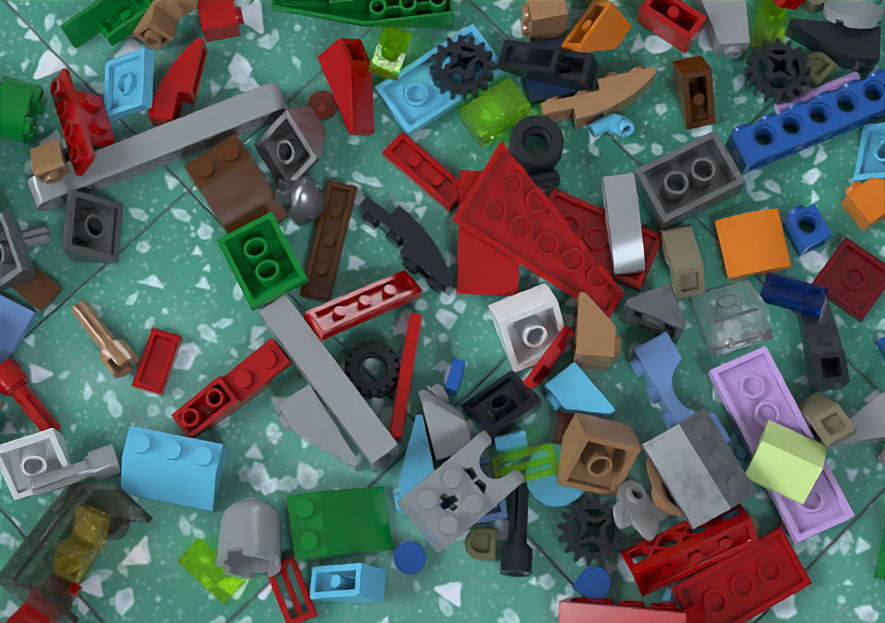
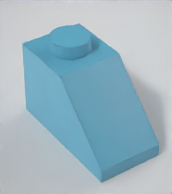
M575 362L545 385V401L554 411L559 409L563 415L574 416L575 412L609 419L615 411L613 406Z
M364 563L312 567L310 599L358 604L384 602L386 570Z

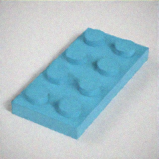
M474 24L451 37L454 43L458 42L459 35L463 36L465 42H468L470 37L473 36L475 45L481 42L485 43L484 52L492 51L493 54L490 61L495 62V70L492 71L494 73L493 82L507 74V72L498 69V56ZM447 41L440 45L447 47ZM437 47L375 86V92L409 137L464 102L461 95L458 94L454 100H451L449 91L441 94V84L433 85L432 77L435 75L430 74V66L433 65L431 63V55H439ZM449 57L445 60L442 69L445 68V64L450 63ZM483 67L480 68L479 72L475 73V79H478L481 75ZM467 94V99L472 97V94Z

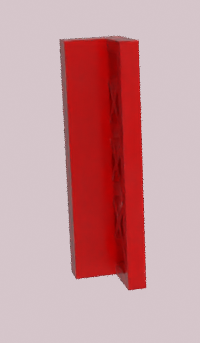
M739 503L728 511L700 525L707 528L699 534L692 533L694 529H691L688 522L684 521L656 534L651 541L644 540L621 551L622 558L629 568L641 596L644 597L758 543L759 540L752 520L742 505ZM734 510L738 514L728 520L721 519L722 516ZM671 540L678 541L676 545L669 548L663 547L665 543ZM641 554H649L646 559L634 564L633 558Z

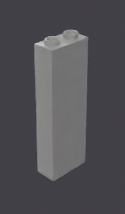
M286 294L263 305V310L259 313L265 327L291 359L308 385L310 384L317 397L373 472L377 473L400 456L398 443Z

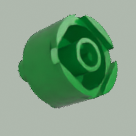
M2 76L1 78L4 83L0 82V137L23 144L27 142L34 143L39 129L35 125L38 114H44L47 105V98L43 97V89L37 84Z

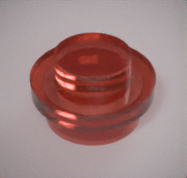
M326 91L314 93L309 98L307 106H312L320 121L331 119L336 114L338 108L333 95Z

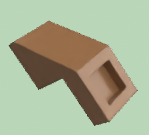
M154 0L134 29L133 36L154 50H158L174 39L178 20L195 10L198 0Z
M59 139L30 149L33 172L41 183H56L64 178L63 175L70 173L66 162L68 155Z

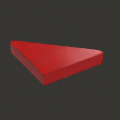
M566 325L562 328L523 383L533 389L547 378L575 334L574 330Z

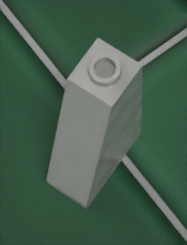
M692 0L696 10L707 17L704 30L715 56H724L731 59L745 55L750 44L746 0Z

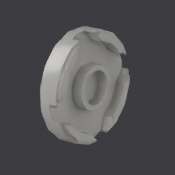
M827 0L824 3L822 13L832 23H836V19L844 21L843 25L846 27L868 29L881 24L885 12L879 5L866 0Z

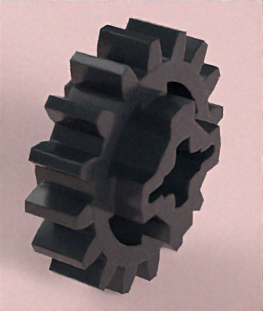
M462 35L458 36V42L455 43L450 37L447 38V47L439 44L437 46V53L439 55H431V63L433 65L430 66V74L435 75L432 77L433 85L441 84L440 93L444 94L449 91L451 100H454L457 94L461 95L463 101L467 100V94H472L475 99L478 98V90L481 89L486 92L488 90L487 82H493L494 73L492 71L495 70V62L490 61L492 59V51L484 52V42L475 45L473 36L470 37L468 42L464 41ZM449 57L450 63L445 64V68L442 69L445 60ZM483 67L481 75L478 79H475V73L479 72L480 68Z
M776 38L772 46L765 40L762 49L756 46L752 52L753 56H748L746 64L749 67L745 68L744 76L750 78L746 85L747 87H756L753 93L754 96L760 93L764 94L763 102L765 103L770 97L774 98L776 105H779L782 97L789 103L794 97L793 93L800 96L804 90L802 87H807L810 79L806 76H809L811 67L804 66L807 64L809 57H800L799 54L802 48L799 46L793 50L791 48L792 41L790 40L787 41L785 46L781 45L779 38ZM758 65H760V70L763 72L762 78H760L758 72ZM793 65L795 66L797 71V78L795 77L796 73L792 71Z
M598 496L594 497L592 503H588L587 499L582 497L580 500L581 506L578 507L573 502L569 504L571 514L562 512L561 517L566 521V524L561 523L557 525V529L564 532V535L558 538V543H567L568 546L563 551L564 554L575 553L573 562L576 563L580 558H584L585 566L589 567L592 560L596 559L598 566H602L604 564L603 557L606 556L612 561L615 559L612 550L621 551L623 549L622 544L618 540L626 539L627 533L621 532L617 528L613 511L609 510L611 501L607 500L604 505H600ZM585 511H597L603 515L601 517L589 516ZM575 520L579 528L578 534L572 539L571 524ZM603 523L596 534L597 539L592 535L581 540L587 530V524L592 528ZM610 525L613 528L611 543L606 538V528ZM584 545L593 546L599 552H586L580 548Z

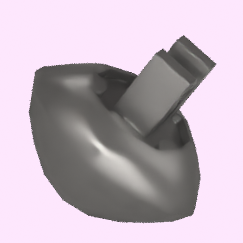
M302 176L295 182L279 179L274 201L291 204L288 215L295 225L305 226L320 216L325 208V198L322 189L313 178Z

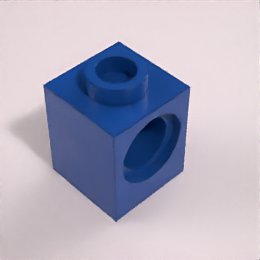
M815 204L806 208L803 205H799L787 212L788 216L782 224L799 257L825 245L832 237ZM798 223L808 224L812 232H803L799 228Z

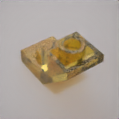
M86 505L76 507L71 537L56 545L52 575L78 585L84 581L105 545L111 514Z

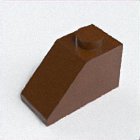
M702 55L672 61L675 91L685 128L692 129L716 124L711 67Z

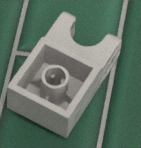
M486 431L476 435L396 502L437 553L451 545L524 481L523 475L517 470H513L500 479L489 478L482 472L479 463L483 451L491 444V437ZM440 498L446 499L449 502L450 509L443 510L440 503L443 501Z

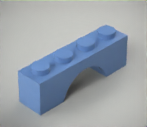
M667 332L635 348L631 354L632 360L630 365L634 373L638 377L642 376L647 383L646 392L653 404L658 403L664 412L661 416L666 427L669 429L696 413L683 406L674 393L672 385L673 373L681 362L682 357ZM709 413L714 424L716 425L724 440L728 444L731 441V439L729 438L728 434L726 433L725 429L720 423L718 417L715 413Z

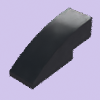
M504 40L497 67L499 70L533 81L570 89L591 91L598 64L593 54L564 51L561 45Z

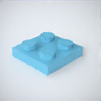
M144 47L105 62L104 105L110 121L152 108L153 50Z

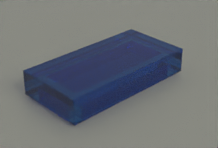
M767 272L759 302L820 318L828 288Z

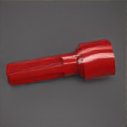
M9 358L0 364V393L4 397H13L40 431L54 428L59 432L61 425L28 387V375L14 359L11 360Z

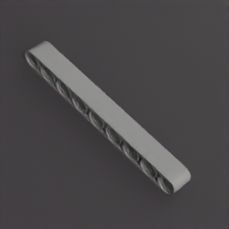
M268 83L94 151L95 160L83 176L75 175L71 161H68L67 165L70 173L63 175L64 178L62 180L46 184V182L41 183L34 175L28 179V186L39 211H49L67 204L68 190L72 189L89 195L220 144L235 133L237 136L271 124L289 108L277 83Z

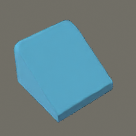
M519 430L494 438L493 445L500 465L524 460L529 457L525 431Z

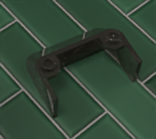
M84 482L69 485L59 494L0 571V586L6 592L49 619L77 623L79 618L70 611L73 605V594L68 590L74 579L103 540L121 539L128 532L131 522L150 523L153 518L119 485Z

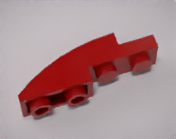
M270 338L224 377H217L171 416L187 437L195 438L220 423L273 384L271 381L292 365L293 362L276 339Z

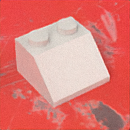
M546 283L488 305L496 332L514 373L537 364L565 326L558 301ZM568 343L563 353L572 350L570 343Z

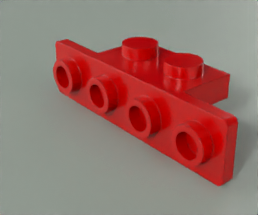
M62 69L51 82L50 94L54 100L56 114L61 124L63 138L67 144L75 175L83 176L95 160L92 145L107 147L115 142V137L102 96L76 91L70 71Z

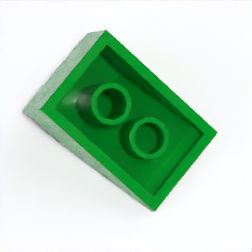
M272 212L217 240L252 311L309 282Z
M384 486L317 491L287 496L294 557L298 564L393 550Z

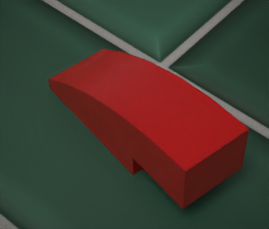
M197 38L175 60L162 79L154 95L152 108H150L148 113L153 126L158 127L178 119L183 103L195 105L208 53L204 38Z

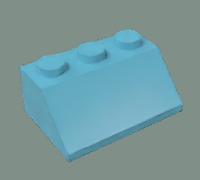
M130 426L122 455L120 493L214 512L228 450L223 444Z

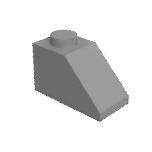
M425 390L418 391L436 460L454 455L476 436L472 420L466 421L462 410Z

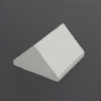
M54 428L0 445V471L14 500L34 494L30 484L31 479L72 465L64 436Z

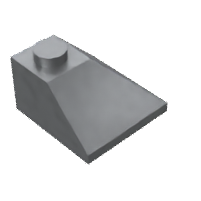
M312 106L286 109L254 146L277 183L279 179L295 182L300 177L305 176L322 158L326 129Z

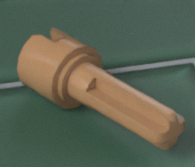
M82 300L72 307L74 316L100 348L99 358L113 377L121 378L133 371V366L129 360L132 363H139L140 359L124 339H115L86 301Z

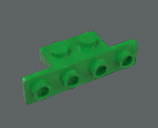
M97 0L63 23L61 29L74 48L80 47L99 33L111 46H114L133 33L153 1Z

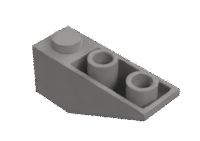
M879 389L875 390L863 400L866 404L864 408L857 412L853 407L845 413L857 429L856 434L827 450L885 440V391L881 393ZM818 435L815 436V439H816L819 443H821V444L824 445V443L822 442V440L820 439V437H819Z

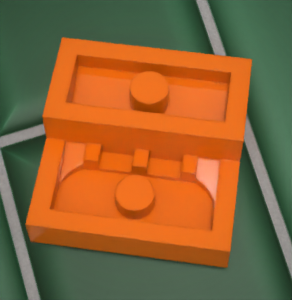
M778 208L740 214L715 221L725 269L730 281L759 273L766 275L792 268Z

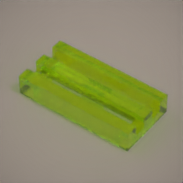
M551 442L490 457L495 479H500L503 475L509 474L513 470L522 471L549 463L551 468L523 475L524 481L522 483L558 474L559 468ZM547 451L548 457L499 469V463Z

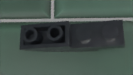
M366 197L359 205L362 221L370 228L375 230L378 227L386 233L385 238L398 248L401 245L403 246L400 250L401 260L403 261L401 264L407 271L413 275L419 273L427 279L426 284L437 293L443 291L449 296L453 291V283L448 267L436 244L425 229L399 205L390 214L369 197Z

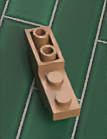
M638 66L623 74H617L616 72L604 74L600 79H597L594 92L582 90L575 93L574 96L562 98L561 96L551 97L544 103H541L540 115L548 117L554 122L572 119L574 130L586 127L588 124L610 113L617 114L634 103L654 83L657 73L656 67L646 68V66Z

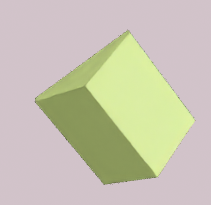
M767 420L745 474L751 482L803 505L823 469L827 447L793 430Z

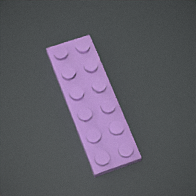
M766 346L711 369L708 372L750 457L754 453L767 420L815 440ZM826 460L818 479L803 505L767 489L794 544L800 543L855 517Z

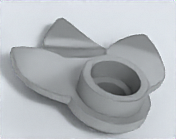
M628 480L620 485L616 496L617 503L613 507V517L617 528L624 529L632 525L647 541L653 540L657 534L659 522L667 521L668 514L661 512L655 506L651 494L646 493V490L640 483Z

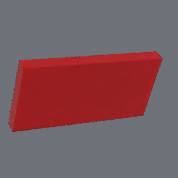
M460 171L459 206L481 171ZM458 225L456 294L501 296L518 294L519 264Z
M552 187L548 199L568 222L578 238L585 243L599 264L605 268L614 281L640 292L661 245L660 233L641 225L645 272L614 276L605 222V210Z
M777 526L758 537V543L705 567L669 589L680 608L687 609L693 606V602L705 603L704 623H745L809 586L812 582L782 527Z

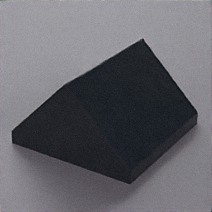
M512 370L461 405L480 433L486 431L489 434L491 444L496 436L506 434L539 411L541 407V398L530 387L525 385L524 381Z

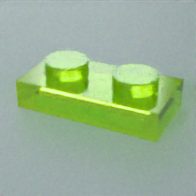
M384 27L368 71L397 81L413 34L395 27Z

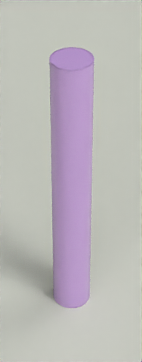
M855 71L808 90L800 96H794L789 103L784 100L779 105L775 104V111L778 115L785 112L787 107L796 102L802 101L805 104L813 101V98L821 92L829 90L832 93L840 90L843 84L856 79L857 82H860V76Z

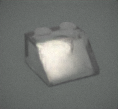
M747 278L705 290V294L689 297L703 341L713 356L728 354L733 350L758 345L763 341L773 339L769 307Z

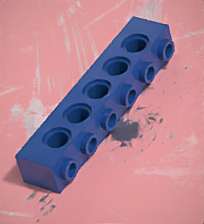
M878 69L870 73L865 80L857 82L856 79L843 84L840 90L832 93L829 90L821 92L813 98V101L805 104L802 101L796 102L787 107L783 113L776 115L775 112L761 117L758 123L750 126L745 123L734 128L726 145L741 175L884 118L885 71L884 69ZM865 93L873 94L877 101L869 100ZM838 104L846 105L850 112L842 111ZM810 115H818L822 118L823 123L813 121ZM783 126L793 127L796 134L787 133ZM755 137H764L769 144L761 145L756 141Z

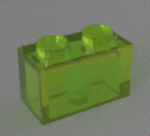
M508 77L461 108L460 120L480 147L487 143L492 145L504 136L503 132L512 126L514 127L518 121L530 115L531 104L513 80Z

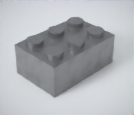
M716 130L634 170L637 194L659 233L662 229L671 228L740 194L745 184L744 178Z

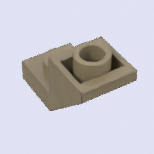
M687 224L660 230L662 257L670 266L672 292L675 298L681 299L705 294L704 265L692 226Z
M817 392L796 403L810 431L815 430L827 449L856 434L857 429L840 405L825 395Z

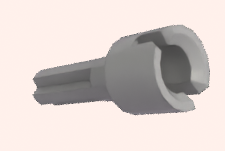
M110 444L88 452V456H86L84 461L30 480L34 495L39 497L92 477L99 482L121 474V466L114 446Z

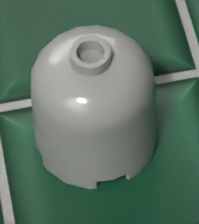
M248 497L243 501L230 505L224 511L220 523L216 568L222 566L224 567L225 575L240 579H255V573L267 572V577L277 574L281 568L282 522L276 509L255 497Z

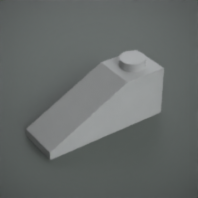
M310 384L277 404L282 412L277 417L286 432L292 429L297 437L354 471L361 469L358 459Z

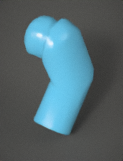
M610 113L588 124L590 133L594 138L607 131L626 137L633 134L635 129L633 122L629 118L616 113Z

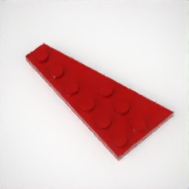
M500 141L451 221L576 301L579 292L586 293L605 315L610 318L625 293L605 268L594 258L585 243L578 238L568 222L543 191L532 181L526 173L527 171L508 151L506 145Z

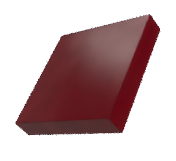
M845 237L809 287L861 322L885 290V263Z

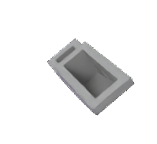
M634 173L605 176L602 179L601 188L614 276L645 272L643 238Z

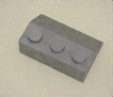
M705 408L641 445L691 529H695L728 511L757 492Z

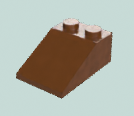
M236 133L184 166L190 180L227 234L270 212L273 213L278 223L289 217L282 204L274 201V191Z

